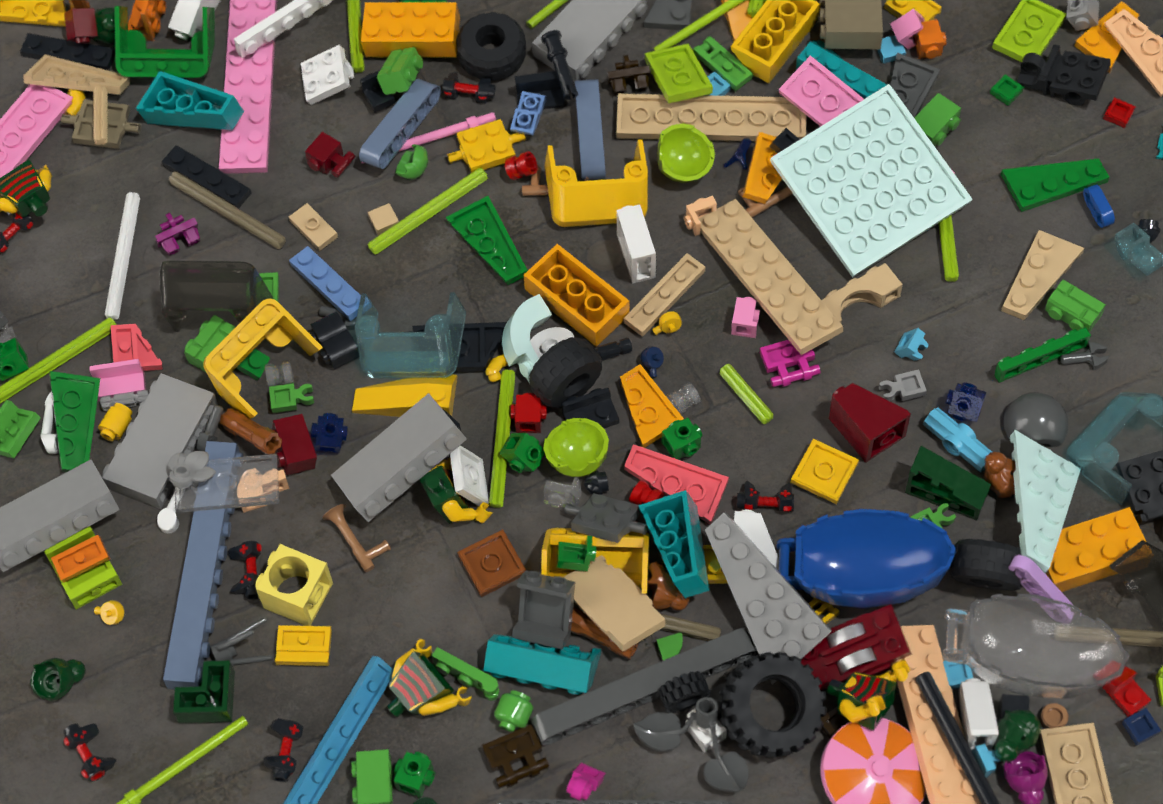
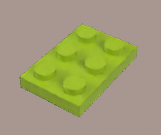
M1021 0L993 42L992 49L1022 62L1027 53H1036L1042 56L1063 24L1067 14L1039 0Z
M689 44L645 53V62L650 67V71L668 104L712 94L713 86Z

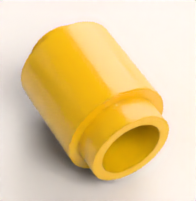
M115 403L114 406H111L98 426L100 435L108 441L120 440L132 420L131 415L133 412L131 409L121 403Z

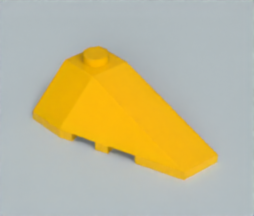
M429 373L356 388L352 413L401 417L429 393L438 405L452 416L458 377L454 374Z

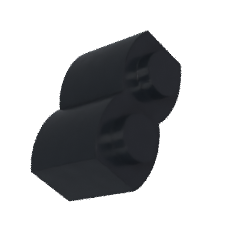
M337 311L310 324L313 332L309 334L322 346L323 350L320 351V354L326 365L331 364L335 370L361 356L358 346Z

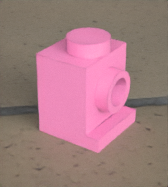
M737 297L731 335L756 338L760 310H756L757 301L754 298Z

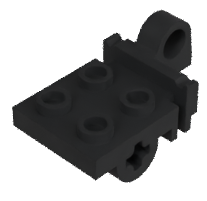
M1054 44L1047 61L1036 53L1025 54L1016 82L1025 88L1041 90L1045 96H1047L1048 91L1051 92V97H1055L1056 93L1062 94V98L1067 103L1080 106L1084 104L1086 99L1097 101L1111 66V60L1109 58L1064 51L1063 55H1061L1060 45Z
M1163 450L1116 464L1120 475L1118 480L1120 493L1123 499L1130 503L1132 513H1138L1139 516L1135 518L1138 525L1159 519L1163 521Z

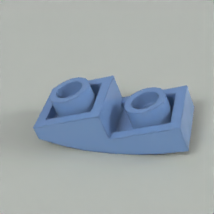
M522 91L518 108L515 109L510 131L534 135L545 104V95Z

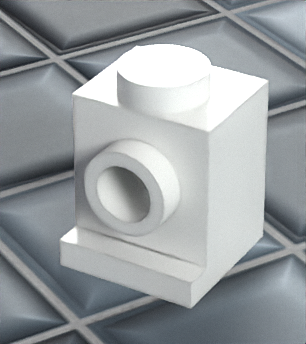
M696 708L688 713V719L690 718V713L696 712ZM717 719L715 729L717 741L720 743L726 739L727 729ZM693 721L688 728V732L705 753L713 747L710 728H702L696 721Z

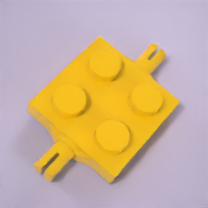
M501 119L457 132L460 150L447 153L449 163L463 159L468 164L471 173L478 168L485 170L504 164L508 157L516 156L513 143L526 140L525 134L518 132L510 135L505 130Z

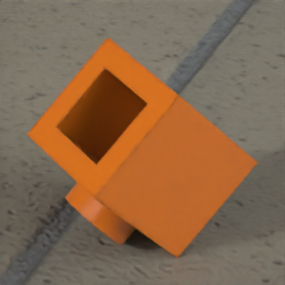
M938 19L921 22L923 29L913 35L919 59L942 56L943 46H946L947 40L945 32H941Z

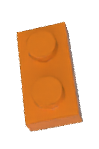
M96 535L51 557L61 581L66 582L110 560V556L101 537Z

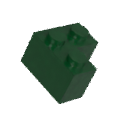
M203 661L202 687H175L173 713L179 723L232 722L235 671L230 661Z

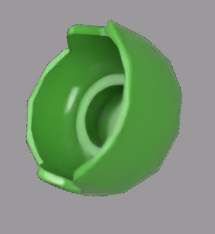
M412 145L415 151H405L395 172L397 175L405 179L414 180L425 172L428 165V153L420 145Z

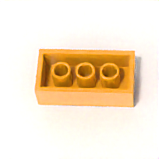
M365 2L361 44L365 57H389L390 53L394 50H404V48L414 47L421 57H457V36L460 26L457 2Z
M556 244L524 274L525 290L532 296L540 294L547 307L596 347L624 321V317L630 312V304L627 298L559 244Z
M1130 507L1063 528L1050 568L1045 574L1063 592L1146 565L1152 552Z

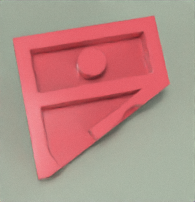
M136 324L111 325L113 363L139 359L144 371L162 370V361L156 357L151 345L142 337V332Z

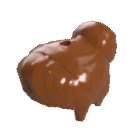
M990 452L984 460L986 469L984 480L991 484L990 488L997 494V498H1007L1015 495L1014 475L1010 474V472L1014 473L1016 470L1015 461L1007 458L1003 453Z
M659 562L651 563L648 569L652 576L647 581V589L652 590V606L656 610L668 607L674 610L685 609L688 606L689 597L684 598L673 583L664 564Z

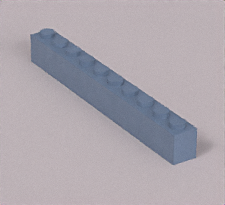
M206 442L205 452L209 454V461L206 467L214 469L216 474L206 481L199 482L163 677V681L168 689L175 690V687H200V683H202L203 661L210 655V642H208L209 633L214 631L213 609H217L219 603V595L216 593L217 586L221 585L223 580L221 563L227 557L225 540L231 534L229 518L230 514H234L235 511L233 495L239 485L238 468H242L243 453H240L237 443Z

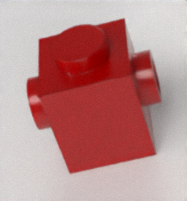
M534 393L516 395V404H511V419H515L516 433H541L542 419L546 420L547 406L542 404L541 399Z

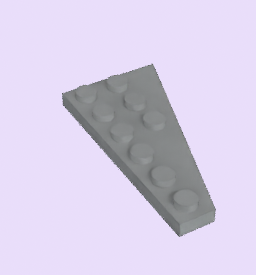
M726 512L705 529L759 655L767 652L772 654L783 652L787 653L788 657L796 656L802 659L832 632L827 624ZM770 680L772 684L776 682V680Z

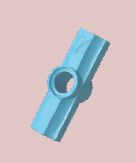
M939 407L934 408L924 420L923 425L942 440L943 446L949 453L954 456L960 455L979 472L985 471V457L992 451L976 439L974 431L964 423L958 424Z

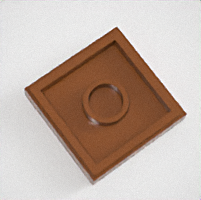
M503 529L457 552L459 559L481 597L519 579L524 571H527Z

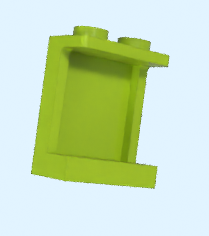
M91 527L75 533L44 551L76 610L122 585L109 560L66 582L61 581L51 557L94 537L95 534Z

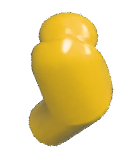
M69 89L68 95L73 98L72 104L65 110V114L77 115L83 100H86L84 90Z
M504 354L493 358L488 364L485 374L488 375L490 382L500 380V370L508 366Z

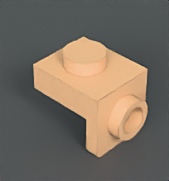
M713 196L700 198L694 203L686 205L684 222L689 230L692 229L695 236L700 235L701 223L699 218L717 209V203Z

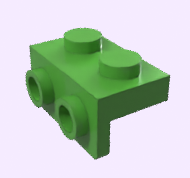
M10 400L4 402L0 408V455L15 458L41 418L36 412L20 409Z

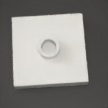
M460 445L450 453L455 492L478 506L482 502L489 504L483 459Z

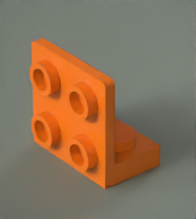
M135 0L128 22V30L141 31L147 41H154L156 32L160 31V18L166 11V1Z

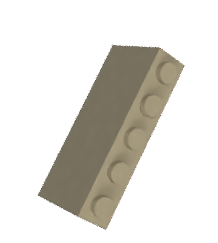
M819 0L820 6H823V8H820V22H824V25L820 26V39L825 40V49H881L883 36L881 0Z

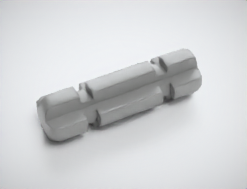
M140 390L136 394L133 391L114 394V397H111V395L102 396L100 398V405L103 411H107L115 403H121L127 407L137 406L136 403L141 404L147 399L149 392L148 390Z

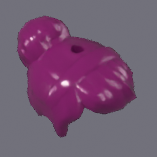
M1027 751L1018 754V757L1010 761V763L1005 762V778L1010 787L1018 792L1020 802L1022 804H1040L1044 798L1043 788L1048 776L1045 757Z

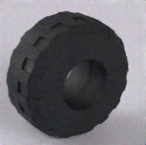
M496 12L482 13L470 18L460 28L457 36V54L460 64L468 74L479 79L489 78L494 81L511 76L520 68L525 59L526 41L523 29L510 16ZM488 44L500 45L499 47L494 49L482 48L483 46Z
M570 337L549 348L534 364L529 375L530 389L541 399L545 406L560 408L562 403L568 398L583 396L595 384L602 370L601 356L586 339Z
M960 539L954 544L956 553L948 570L951 577L956 581L977 587L1004 591L1020 590L1023 587L1019 580L1021 578L1015 575V571L1012 572L1009 569L1013 557L1021 555L1019 547L981 539Z

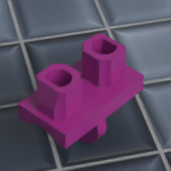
M170 213L165 214L167 222L160 224L164 232L155 235L158 246H162L168 256L180 251L176 242L178 238L184 236L188 246L200 242L198 223L195 217L184 222L182 215L173 218Z

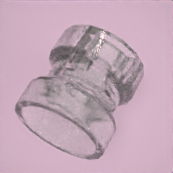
M290 360L283 361L279 365H274L273 363L265 364L268 387L294 383Z
M690 382L682 385L679 391H672L666 395L681 415L687 412V408L690 406L695 407L701 403L699 393Z

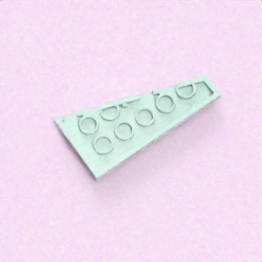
M1014 430L1010 435V441L1014 444L1012 460L1015 461L1016 465L1013 475L1016 504H1019L1020 512L1017 514V520L1021 523L1022 531L1019 535L1021 555L1034 561L1046 573L1050 568L1081 469L1072 462L1053 453L1050 449Z

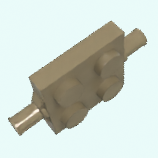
M84 99L77 115L62 114L61 117L62 124L74 125L75 129L72 140L75 144L119 149L122 137L126 131L140 133L141 130L140 123L128 122L130 107L125 104L107 102V143L105 145H96L93 139V100Z

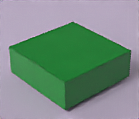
M1005 74L991 88L990 94L1009 106L1023 92L1024 87Z

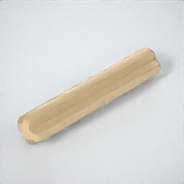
M96 86L94 88L93 139L96 145H105L107 143V91L105 86Z

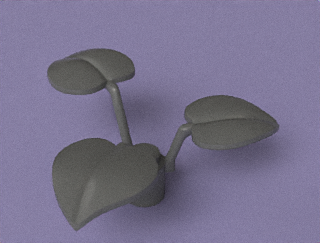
M727 682L710 690V697H704L697 701L696 712L690 713V718L683 728H681L680 719L673 713L666 711L653 713L643 720L634 723V730L639 739L645 745L657 751H670L677 748L681 741L679 734H685L693 721H696L702 728H710L714 753L717 759L709 760L704 767L706 782L717 790L739 792L746 787L749 772L745 760L736 752H728L721 757L715 729L717 717L720 715L724 718L723 712L719 711L718 703L722 701L720 691Z

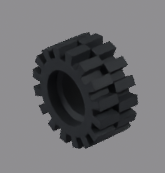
M692 671L687 675L684 673L678 678L676 676L672 678V681L668 680L665 682L666 685H662L661 689L658 690L668 713L683 712L687 708L688 710L692 709V706L696 705L699 699L711 696V691L705 677L700 671L695 673Z

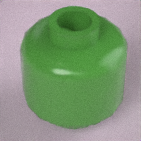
M511 690L510 693H504L494 713L495 718L500 721L499 727L509 732H514L515 728L521 729L526 727L533 711V705L529 702L531 698L515 690Z

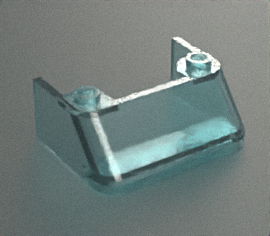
M450 292L447 313L430 317L426 322L424 332H379L380 323L377 320L379 313L367 294H361L355 323V333L360 366L368 377L435 378L448 377L456 371L466 311L455 292Z
M1122 392L1118 394L1068 447L1066 460L1081 469L1080 474L1120 505L1125 502L1132 484L1112 470L1119 460V453L1109 443L1138 412H1141L1163 427V397L1158 394Z

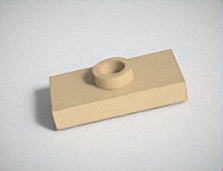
M308 203L289 216V221L319 251L338 238L337 232Z

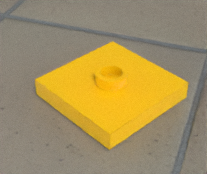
M813 439L793 474L790 483L837 505L859 464V459Z

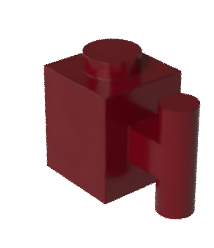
M94 8L71 9L64 13L67 40L76 41V44L90 43V39L98 36Z
M321 132L305 150L307 164L312 170L320 171L325 175L331 171L332 175L336 178L342 174L355 158L354 153L348 151L343 156L341 142L324 132Z

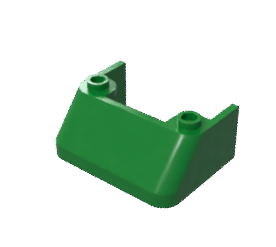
M114 6L116 69L119 74L125 77H156L159 71L176 77L199 78L208 73L215 46V10L213 7H202L203 31H198L193 35L191 49H147L145 35L138 30H128V7Z

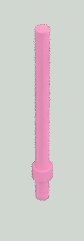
M494 112L479 117L471 116L466 118V121L410 138L398 152L413 148V144H426L466 129L496 121Z

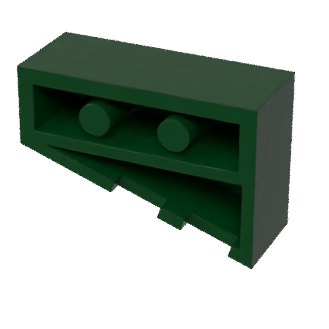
M920 446L909 473L905 493L938 506L948 503V510L978 520L991 484L927 448Z

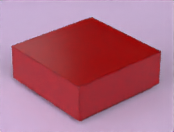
M1114 97L1103 119L1125 128L1136 106Z

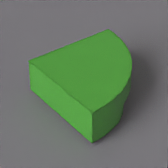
M682 632L656 639L662 661L680 653L683 645Z

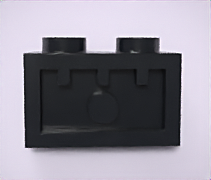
M597 388L589 394L580 397L573 396L562 403L564 420L587 418L597 422L603 428L619 424V417L611 400L609 388Z

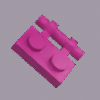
M789 340L760 348L759 353L767 373L777 371L779 375L770 378L772 387L780 385L786 387L791 385V382L801 379L804 381L810 380L812 376L821 373L818 364L810 367L808 365V361L815 360L813 349L801 355ZM799 365V370L788 373L786 368Z

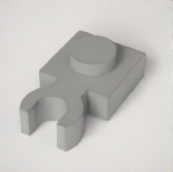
M919 369L895 375V382L885 380L879 383V390L888 389L890 393L883 395V398L888 401H892L898 395H900L901 401L925 396L927 392Z

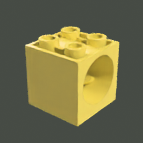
M280 544L277 550L270 554L267 562L268 567L264 574L261 573L258 576L255 584L256 591L264 609L305 626H311L333 584L326 562ZM300 576L308 580L305 586L297 592L286 594L278 591L281 583L290 577Z

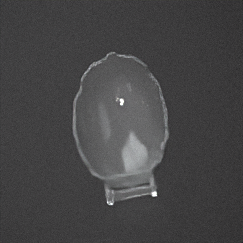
M1002 593L992 595L990 599L976 600L971 603L968 611L956 608L945 610L947 641L943 658L949 662L968 665L972 671L993 687L1021 696L1070 699L1099 690L1121 676L1129 659L1128 651H1124L1119 640L1121 636L1099 618L1094 620L1082 614L1083 610L1074 605L1039 595L1018 593L1017 596H1003ZM958 623L963 624L961 650L957 649Z

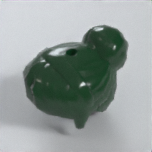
M97 9L95 11L98 36L93 39L95 41L98 39L107 44H115V9Z
M51 658L39 664H34L30 686L33 692L43 700L51 702L59 700L70 691L74 683L80 682L84 678L86 672L85 665L82 661L75 659L65 661L60 658Z
M1005 710L1004 717L997 723L996 758L1003 762H1010L1015 760L1018 754L1024 753L1035 746L1038 735L1041 732L1039 720L1030 710H1015L1012 712Z

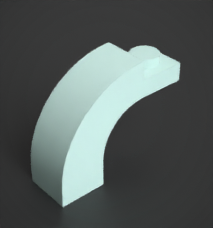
M540 294L531 297L518 307L507 321L502 335V348L506 362L509 367L517 363L521 374L526 377L528 382L530 372L534 364L539 360L530 342V332L544 325L552 315Z

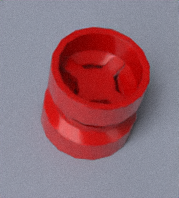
M529 151L521 153L519 157L511 156L505 160V170L511 180L521 179L523 175H533L538 170L536 158Z
M640 480L634 487L629 497V502L641 505L663 498L664 492L658 489L652 490L648 483Z

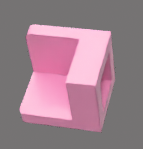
M912 9L892 22L891 27L898 42L908 50L916 46L913 35L923 29L921 22L925 20L920 13Z

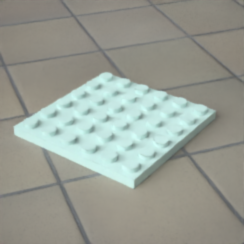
M890 84L770 159L774 168L852 278L973 200Z

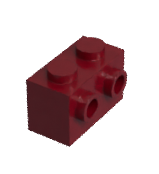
M303 414L273 420L272 430L277 432L279 438L282 439L281 447L277 449L278 452L276 453L278 466L284 468L286 475L315 469L317 456Z

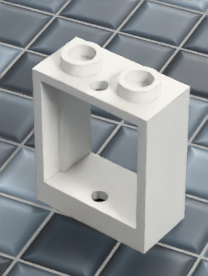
M629 205L616 210L617 237L632 284L656 278V252L641 206Z

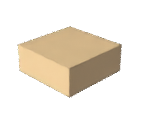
M390 203L368 212V217L377 235L382 234L399 222Z

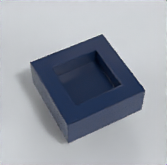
M1147 708L1124 719L1122 725L1136 746L1159 735L1161 729Z

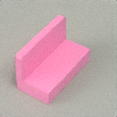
M139 359L89 367L92 377L101 378L97 402L100 401L102 396L111 395V397H114V394L133 391L136 394L137 391L146 390L145 373Z

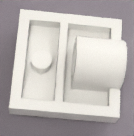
M340 45L301 63L306 101L311 105L350 87L349 80L354 78L353 68L346 60L344 48Z

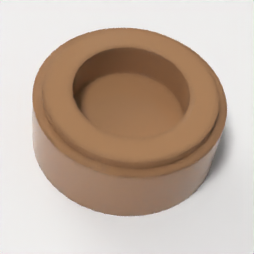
M1048 704L1041 712L1040 722L1045 729L1064 727L1068 722V712L1060 704Z

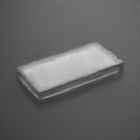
M277 454L212 459L208 461L206 467L216 471L213 477L203 482L193 481V484L187 488L175 487L176 513L279 504Z

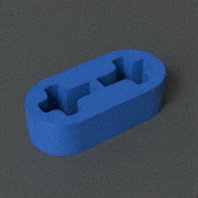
M1098 185L1084 188V200L1098 226L1103 228L1114 224V212Z

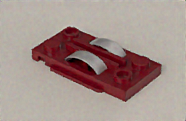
M889 604L876 611L865 613L830 628L832 632L801 659V664H808L813 669L811 674L814 678L819 676L822 682L819 688L822 691L828 689L832 679L846 683L854 672L871 676L889 669L891 663L912 655L895 610Z

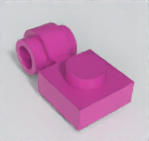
M580 763L573 771L566 792L570 793V797L579 801L582 799L588 800L591 791H596L602 784L606 773Z

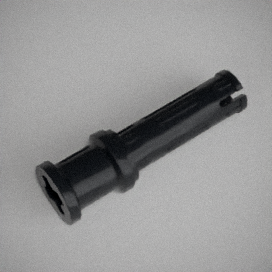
M552 30L543 34L541 41L546 45L548 51L547 59L554 65L564 99L571 100L568 91H571L573 99L578 96V91L566 61L568 52L562 45L561 32Z

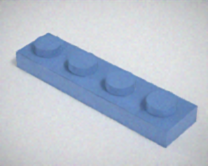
M307 246L289 260L291 266L349 321H352L369 308L368 302L310 247Z

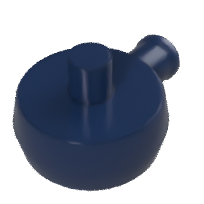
M649 346L642 351L641 362L645 368L649 369V376L651 378L657 377L656 369L663 364L664 356L658 347Z

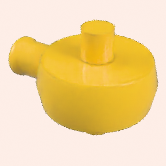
M666 312L659 318V325L652 330L655 335L662 331L665 333L676 332L682 325V319L677 312Z
M110 600L104 603L102 607L96 606L94 608V613L101 615L102 620L108 625H116L124 618V608L118 601Z

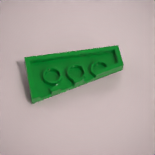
M1100 159L1002 169L1001 176L1021 212L1082 192L1084 188L1108 183L1110 178Z
M489 196L446 217L450 225L507 285L524 278V274L528 270Z
M50 371L61 472L66 473L89 461L101 378Z

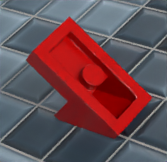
M1114 661L1095 675L1094 679L1120 709L1130 717L1150 704L1151 699L1134 681L1137 672Z

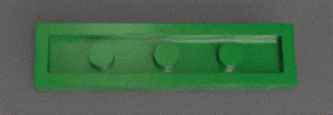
M1087 328L1081 330L1074 329L1059 339L1052 338L1047 340L1037 348L1030 347L1023 350L1017 356L1012 358L1010 356L1005 357L997 363L994 376L998 383L1059 359L1061 355L1071 354L1086 348L1091 334Z

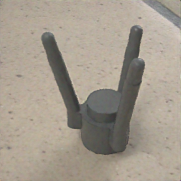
M264 617L232 636L211 645L215 660L230 661L232 666L235 664L272 660V655L233 658V656L238 655L235 644L253 635L254 629L267 622V618Z

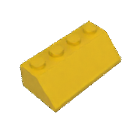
M767 0L731 45V50L754 76L770 83L818 21L820 3L815 0Z

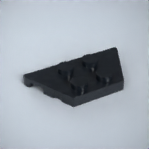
M507 322L412 326L414 336L436 373L472 372L486 370L502 342V335Z

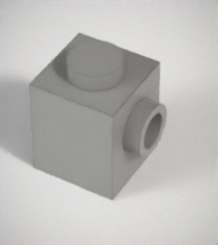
M1098 0L1067 1V20L1076 31L1098 25Z

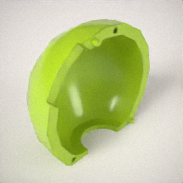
M675 124L661 132L657 149L658 166L661 173L672 181L680 183L697 181L706 175L713 166L715 157L713 143L693 125Z
M572 418L562 421V424L554 428L548 437L545 438L543 449L548 462L558 472L570 477H581L595 472L607 458L609 438L606 430L597 422L587 418Z

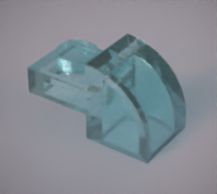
M1135 223L1130 224L1115 234L1117 251L1129 267L1135 265L1148 276L1163 266V254L1150 244V236Z

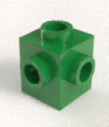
M16 338L0 343V379L2 381L14 378L21 372L29 369L28 356Z
M687 417L682 421L676 420L672 422L668 428L662 431V444L672 458L679 460L684 456L690 457L698 452L701 448V437L703 435L698 425L692 424Z
M511 433L499 454L509 462V466L513 470L521 473L534 472L540 466L545 452L535 437L527 433Z
M406 751L404 758H399L394 769L396 789L421 798L426 786L430 787L435 777V771H433L434 768L432 761L429 760L430 758L421 752L412 754Z

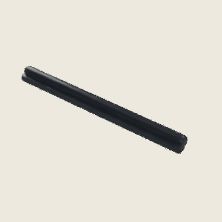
M927 671L916 677V681L981 804H1000L931 673Z

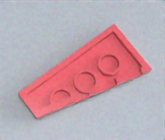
M634 444L624 465L625 471L639 480L648 483L653 489L664 492V496L687 490L697 505L699 518L710 525L729 481L727 476Z

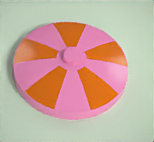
M883 718L875 730L872 731L856 722H849L840 728L825 746L821 759V780L826 795L832 804L922 803L926 794V788L912 736L907 729L898 723Z

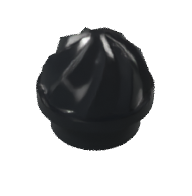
M1151 219L1139 220V225L1135 229L1138 239L1144 243L1155 241L1161 230L1158 227L1159 222Z
M596 470L587 475L584 482L586 490L591 494L602 495V492L609 491L606 472Z

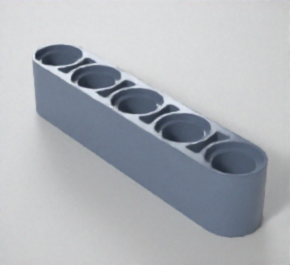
M416 79L409 90L402 95L362 145L359 153L360 161L384 169L436 105L441 94L440 86Z
M598 79L575 81V87L578 91L576 107L582 181L586 179V176L589 180L606 179Z

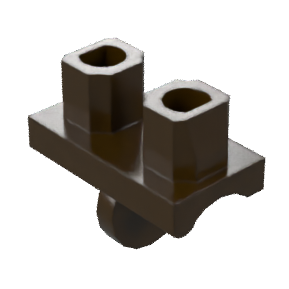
M623 55V62L615 63L616 71L608 72L607 82L608 85L611 84L614 95L626 93L625 82L634 81L635 91L648 90L650 67H639L638 60L629 61L628 55Z

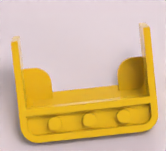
M643 140L637 141L633 161L625 165L623 171L624 178L577 181L576 172L571 167L555 165L553 146L549 145L547 147L544 167L552 219L557 225L570 227L617 223L616 210L629 205H640L645 218L648 210V169Z
M265 299L260 302L204 359V369L217 393L232 408L242 412L249 419L255 417L258 413L239 395L241 382L232 371L264 339L275 347H284L293 339L309 356L320 351L322 348L286 309L274 299Z
M551 528L546 530L542 546L541 574L552 577H564L575 571L557 568L558 543L567 542L585 545L587 535L572 531L571 528ZM631 531L624 535L619 543L592 536V546L597 548L596 558L602 555L606 559L608 566L611 564L614 568H620L639 588L642 587V593L647 594L649 533L647 532L643 535Z

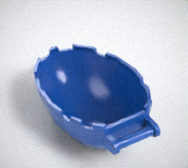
M857 509L844 511V515L831 517L825 515L817 518V522L813 524L802 525L796 530V538H781L777 541V549L779 550L778 571L795 590H803L811 597L832 605L862 609L903 603L937 587L948 571L956 553V548L947 535V531L930 520L923 518L921 521L910 518L909 514L889 510ZM796 551L794 576H788L789 552Z

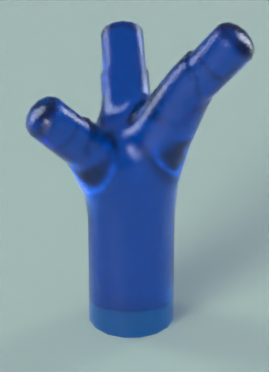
M748 138L743 139L737 151L723 166L727 168L734 162L740 161L744 170L747 169L746 153L751 140Z

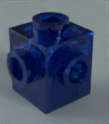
M957 383L955 390H949L945 404L950 405L948 413L952 414L957 420L967 421L968 419L977 422L987 392L977 389V386L970 383Z
M324 413L323 416H318L317 423H312L311 438H315V451L340 452L342 441L347 439L348 426H343L344 418H338V415L333 413Z

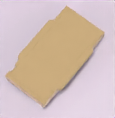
M602 555L595 558L594 562L590 561L588 572L575 570L564 576L567 580L575 582L574 602L623 652L665 627V618L652 606L653 601L646 594L642 593V590L620 568H614L611 564L608 566L606 559Z

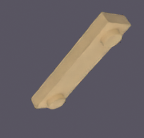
M686 253L624 317V323L643 337L659 318L703 275L706 267Z

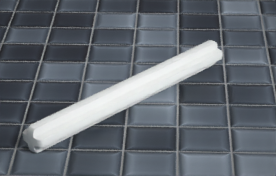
M136 192L127 193L105 309L106 319L111 317L113 320H117L120 314L140 202L139 194Z

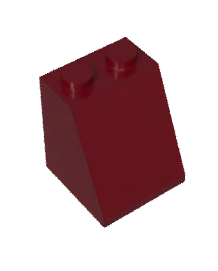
M851 383L847 387H839L832 394L829 420L867 463L906 437L911 414L908 410Z

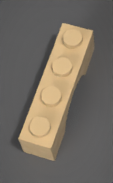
M884 263L879 267H872L864 276L858 279L853 278L845 287L829 292L822 299V302L838 321L842 323L841 313L847 306L857 302H867L881 308L901 296L903 284L888 265Z

